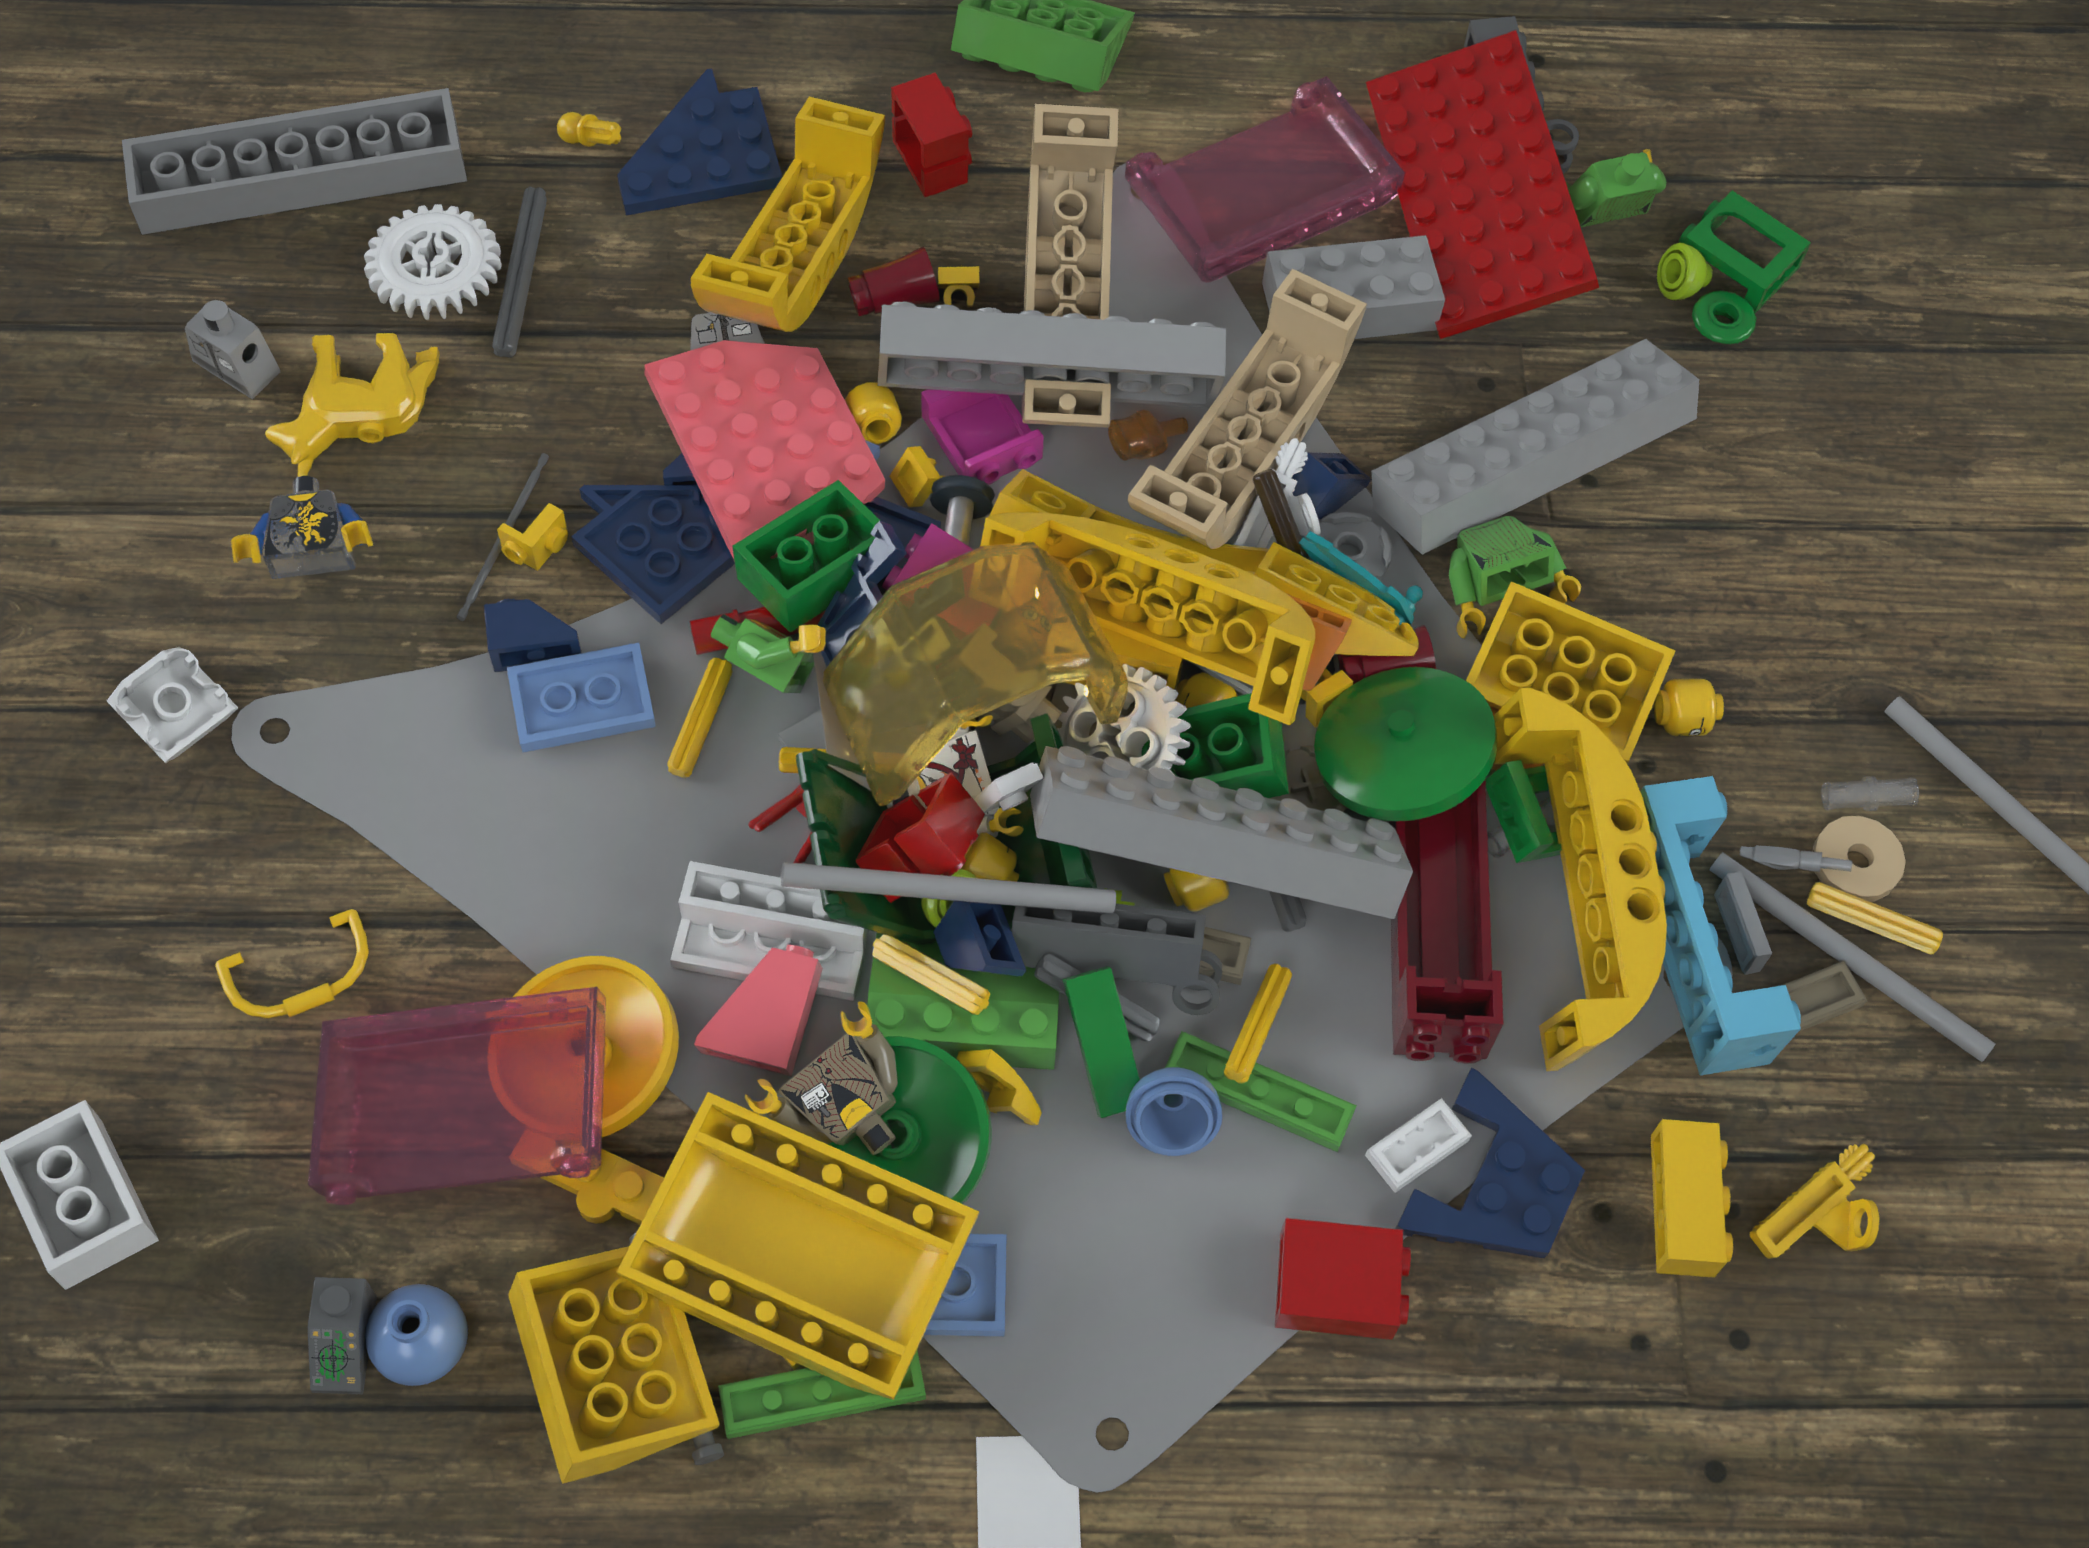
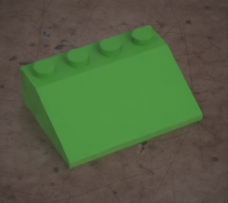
M963 0L958 5L951 50L962 53V57L970 61L980 62L987 60L998 63V66L1006 71L1018 72L1023 70L1034 73L1035 77L1042 81L1056 82L1059 80L1070 83L1074 89L1081 92L1099 91L1109 78L1133 22L1135 12L1091 0Z
M876 933V938L879 939L883 934ZM901 940L945 965L937 942L914 944ZM873 957L867 1005L870 1010L872 1024L879 1028L884 1037L902 1036L926 1041L943 1049L956 1059L959 1051L992 1049L1011 1067L1054 1070L1059 991L1037 979L1034 975L1036 968L1025 966L1026 972L1022 977L951 968L988 989L990 992L988 1000L990 1003L987 1009H983L979 1015H973Z

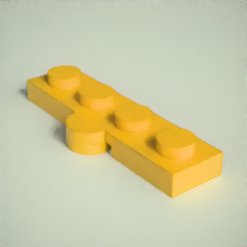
M529 1129L511 1157L513 1165L576 1194V1203L582 1218L595 1224L604 1223L617 1211L621 1213L622 1217L641 1225L664 1179L587 1141L562 1142L551 1140Z

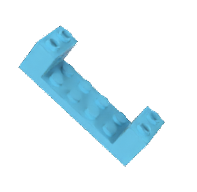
M1713 776L1646 785L1640 792L1646 808L1650 831L1656 837L1657 850L1655 858L1658 874L1663 878L1665 884L1664 906L1667 928L1663 965L1699 1075L1768 1065L1800 1031L1801 1014L1799 1007L1795 1001L1791 1000L1786 985L1732 993L1733 981L1731 973L1727 966H1723L1717 949V931L1713 924L1708 923L1703 908L1704 895L1702 887L1697 881H1694L1689 867L1690 858H1696L1701 855L1726 819L1727 802L1723 793L1718 792Z

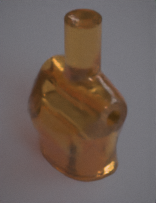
M1142 409L1126 418L1111 420L1108 435L1112 447L1120 459L1124 461L1133 458L1145 460L1164 453L1168 448L1167 437L1187 433L1188 423L1184 417L1159 422L1152 413Z

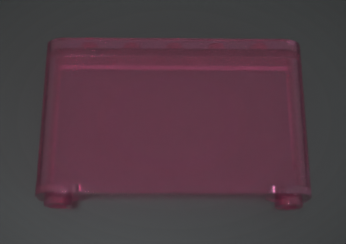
M1327 76L1314 82L1302 84L1294 93L1290 112L1166 165H1163L1161 158L1154 152L1139 153L1126 161L1125 179L1201 281L1206 283L1213 282L1267 258L1269 251L1285 250L1386 205L1398 194L1397 190L1402 187L1405 172Z
M598 987L322 1021L308 1186L320 1195L325 1196V1200L328 1203L349 1205L355 1203L356 1198L560 1174L569 1178L589 1176L591 1170L597 1169L601 1165L607 1000L605 995Z

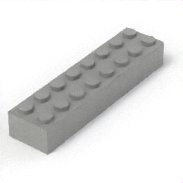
M449 88L122 140L129 205L142 235L467 181Z
M895 302L891 305H882L878 386L1023 395L1026 379L1111 384L1110 401L1210 408L1216 400L1225 378L1226 328L1215 327L1212 323L1208 322L1177 325L1165 319L1132 322L1122 316H1111L1102 320L1088 319L1085 315L1078 313H1069L1063 317L1045 316L1042 312L1035 310L1013 314L1002 313L999 309L991 307L980 308L977 311L959 310V308L953 305L923 308L916 307L909 302Z
M1644 339L1372 470L1373 510L1423 555L1457 538V535L1462 530L1487 523L1697 419L1699 379L1650 341Z
M1049 746L1045 747L1039 765L1044 778L1032 787L1030 793L1037 838L1386 918H1395L1413 873L1396 829L1385 821L1379 819H1369L1368 822L1350 818L1346 813L1337 809L1320 811L1308 808L1303 803L1289 798L1282 799L1281 801L1269 799L1247 788H1240L1235 791L1219 787L1215 782L1205 778L1184 779L1176 777L1173 773L1163 768L1152 767L1146 770L1131 766L1128 762L1116 757L1095 758L1087 756L1084 752L1074 747L1063 746L1059 749Z

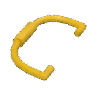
M349 909L329 917L333 928L349 922L355 938L356 957L353 966L345 976L331 985L325 983L284 999L283 1004L269 1007L254 1005L242 998L234 985L229 968L244 963L241 952L218 960L215 967L222 988L232 1005L249 1016L269 1019L288 1015L290 1018L335 1000L334 996L349 988L363 972L369 954L367 936L358 912L354 909Z

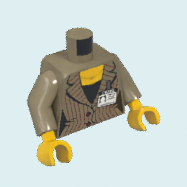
M859 1001L857 1002L858 1008L864 1017L860 1021L852 1022L841 1011L842 1026L846 1034L779 1088L778 1091L783 1097L777 1096L776 1091L768 1080L759 1079L757 1080L759 1085L768 1091L767 1097L762 1101H754L749 1095L745 1094V1100L754 1112L758 1114L767 1113L768 1117L773 1121L825 1144L834 1142L844 1146L858 1136L871 1154L876 1155L896 1138L880 1117L896 1103L895 1097L892 1094L898 1085L894 1050L879 1028L872 1024L868 1005L865 1002Z

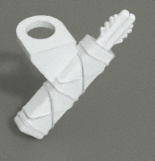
M1293 438L1289 445L1286 442L1280 446L1279 456L1275 457L1278 465L1275 472L1300 535L1306 536L1309 531L1319 535L1321 533L1320 524L1309 495L1307 493L1298 496L1293 495L1298 481L1292 479V476L1303 470L1301 467L1305 466L1304 461L1308 460V453L1304 452L1306 443H1299L1298 439ZM1258 494L1251 509H1249L1248 515H1246L1245 521L1242 523L1243 526L1233 545L1266 548L1270 538L1273 536V531Z

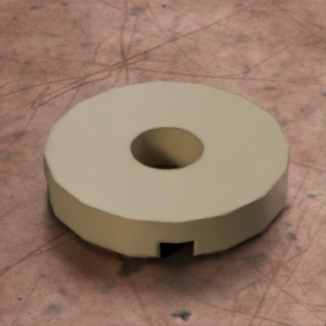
M1863 816L1841 817L1828 823L1814 842V852H1822V857L1849 860L1847 853L1856 851L1867 858L1869 866L1866 868H1860L1852 864L1851 872L1820 868V872H1815L1822 883L1869 902H1875L1889 895L1903 877L1906 863L1903 847L1894 833L1876 820Z

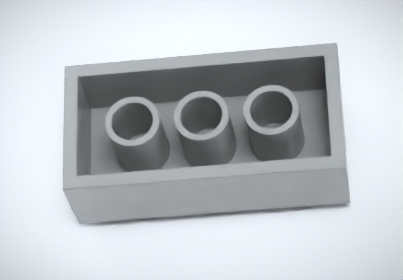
M1426 235L1269 251L1267 253L1262 285L1269 312L1274 293L1290 271L1294 269L1367 303L1364 316L1354 339L1437 330L1435 321L1440 319L1445 298Z

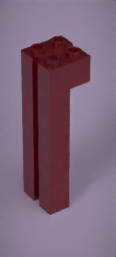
M1484 780L1464 801L1442 813L1417 820L1389 821V824L1396 829L1413 870L1394 919H1391L1393 1054L1406 1055L1410 1060H1430L1434 1058V1052L1449 1053V1057L1453 1058L1454 1061L1464 1064L1476 1063L1481 1059H1487L1504 1024L1502 971L1492 970L1486 781Z

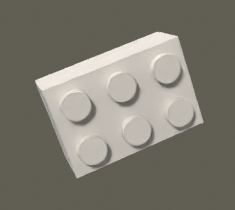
M86 1100L0 1143V1169L47 1272L65 1290L159 1241L102 1120Z

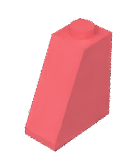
M791 944L786 946V950L772 947L700 1031L694 1046L702 1054L792 1077L823 970L819 960L813 958L814 952Z

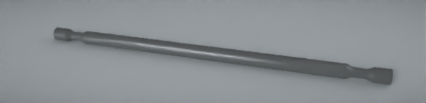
M541 454L536 469L532 471L505 523L512 528L540 476L541 469L549 459L547 454ZM499 536L466 597L465 605L457 615V619L461 621L466 619L471 604L477 598L501 551L502 546Z

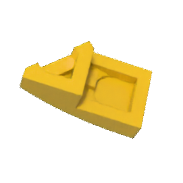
M992 1049L959 1051L957 1060L969 1070L980 1088L990 1093L987 1100L989 1112L997 1114V1112L1011 1111L1024 1120V1123L1032 1126L1038 1125L1042 1114L1039 1105L1021 1077L1002 1057Z

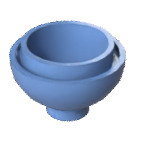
M1180 1067L1162 1068L1143 1077L1133 1087L1126 1105V1124L1132 1137L1147 1150L1161 1155L1180 1156L1202 1149L1215 1138L1222 1123V1105L1214 1086L1202 1075Z
M425 1284L407 1285L386 1295L373 1309L366 1326L367 1353L375 1368L392 1382L408 1386L428 1384L446 1375L458 1363L467 1344L468 1325L460 1305L447 1292ZM410 1318L420 1320V1325L416 1331L412 1333L402 1332V1326L406 1320Z

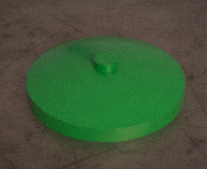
M1404 667L1371 675L1343 691L1330 704L1318 724L1314 741V753L1324 785L1341 804L1356 813L1370 818L1387 821H1409L1442 813L1469 797L1489 774L1495 761L1498 740L1493 712L1484 696L1469 682L1454 674L1438 669Z
M887 1036L885 1039L895 1052L898 1085L892 1093L896 1103L880 1117L896 1136L895 1140L876 1155L871 1154L858 1136L844 1146L834 1142L828 1145L964 1204L979 1184L990 1155L992 1126L984 1094L969 1070L943 1049L915 1038Z

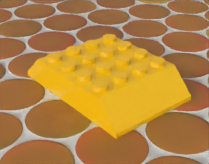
M707 1092L617 1270V1274L670 1306H674L846 1386L894 1400L978 1218L979 1211Z

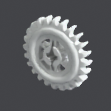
M435 204L433 209L429 211L425 205L419 206L417 213H413L409 209L403 211L404 218L399 219L393 216L389 219L390 227H379L377 229L379 237H373L368 242L370 250L364 255L366 261L364 272L369 279L370 289L378 294V298L383 304L390 297V305L394 312H398L400 305L404 303L409 318L413 317L415 308L421 306L424 318L429 320L431 308L436 306L441 317L445 319L447 304L450 303L459 314H462L461 299L466 298L470 300L472 305L477 306V297L474 290H480L485 296H488L489 287L485 279L494 284L497 283L495 270L501 269L499 258L501 250L496 242L495 233L487 229L484 220L474 219V214L470 211H464L460 214L459 208L455 206L449 207L447 211H443L441 204ZM443 239L450 240L453 244L447 245ZM434 245H435V249H436V253H437L436 256H435V252H434V248H433ZM408 251L412 255L413 260L402 264L404 255ZM462 253V257L460 259L459 264H453L456 258Z

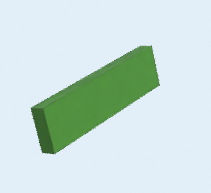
M1181 1031L1165 1068L1180 1067L1194 1071L1205 1077L1214 1086L1222 1103L1338 1152L1357 1105L1258 1063H1255L1247 1082L1243 1084L1237 1083L1235 1080H1230L1224 1075L1226 1063L1231 1054L1230 1051Z
M917 1351L894 1400L851 1388L809 1368L718 1386L727 1439L926 1399Z

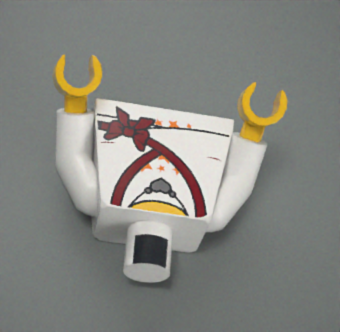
M977 699V705L985 702V700ZM973 714L943 720L931 727L911 748L910 759L902 767L905 782L884 788L887 807L890 808L913 794L922 806L927 809L928 807L918 796L919 791L950 772L953 773L975 800V797L992 782L977 732H968L969 726H988L993 716L987 715L980 721H976ZM997 807L986 812L977 833L986 832L996 837L1000 831L1009 836L1016 837L1023 832V828L1013 826L1007 829L1006 820L1010 815L1020 814L1021 811L1014 807L1003 811L1002 808L999 809Z

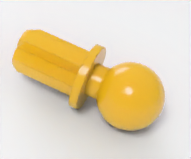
M568 112L562 115L557 123L558 135L567 143L580 142L584 146L592 147L597 143L606 145L618 144L621 140V127L618 123L599 120L592 114L582 116L576 112Z

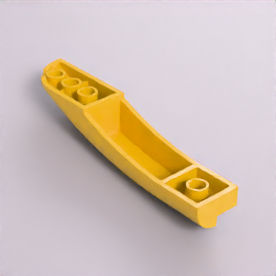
M1024 469L1002 489L990 515L1025 512L1052 513L1109 522L1155 536L1247 571L1271 583L1286 594L1352 619L1349 629L1335 654L1414 656L1418 649V638L1409 623L1402 622L1399 625L1400 620L1394 614L1395 609L1360 585L1275 542L1272 543L1269 549L1223 544L1219 548L1211 549L1189 537L1139 524L1101 509Z

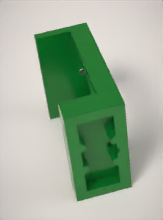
M1733 190L1721 202L1714 200L1704 212L1702 221L1698 225L1691 223L1682 233L1678 242L1694 247L1708 263L1747 288L1748 291L1744 299L1753 307L1755 313L1800 268L1811 244L1810 241ZM1728 216H1734L1783 249L1763 269L1718 239L1713 232Z
M1521 760L1506 762L1485 781L1486 790L1516 863L1561 855L1562 846L1561 843H1558L1557 832H1550L1535 795L1549 791L1545 765L1524 769Z

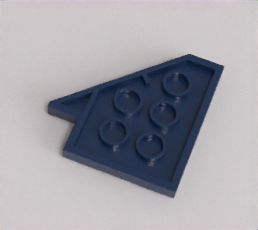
M707 69L617 174L626 216L776 188L782 179V173L758 87L719 93L713 70Z
M583 485L579 489L581 498L599 515L571 536L573 546L660 624L664 623L735 564L698 485Z

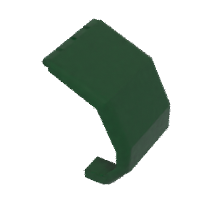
M1048 713L1030 718L1035 738L1034 742L1016 757L987 766L991 782L1032 762L1033 764L1037 763L1039 767L1046 746L1057 749L1064 746L1059 731ZM817 749L797 754L796 762L801 788L804 790L802 795L809 830L812 832L810 839L815 865L861 869L855 860L880 815L888 809L885 796L882 798L828 766V764L882 783L883 794L885 787L904 783V776H890ZM1032 788L1026 792L1028 800L1014 807L1020 810L1021 813L1012 814L1006 820L1007 829L1013 826H1020L1023 828V832L1013 837L999 831L995 837L1017 855V864L1014 869L1019 874L1017 882L1097 888L1089 849L1037 838L1030 798ZM820 890L823 909L831 919L914 944L937 942L933 932L936 927L928 921L923 912L922 898L902 896L890 903L884 895ZM1001 904L1012 932L1016 906Z

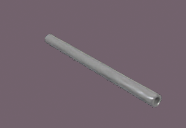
M1897 697L1886 708L1884 712L2089 895V864L1903 698Z
M1722 852L1709 869L1722 880L1728 873L1742 871L1751 898L1756 904L1837 961H1845L1851 971L1980 1062L1984 1061L1996 1045V1043Z
M783 862L781 871L782 887L1111 914L1114 912L1116 905V892L1110 889Z

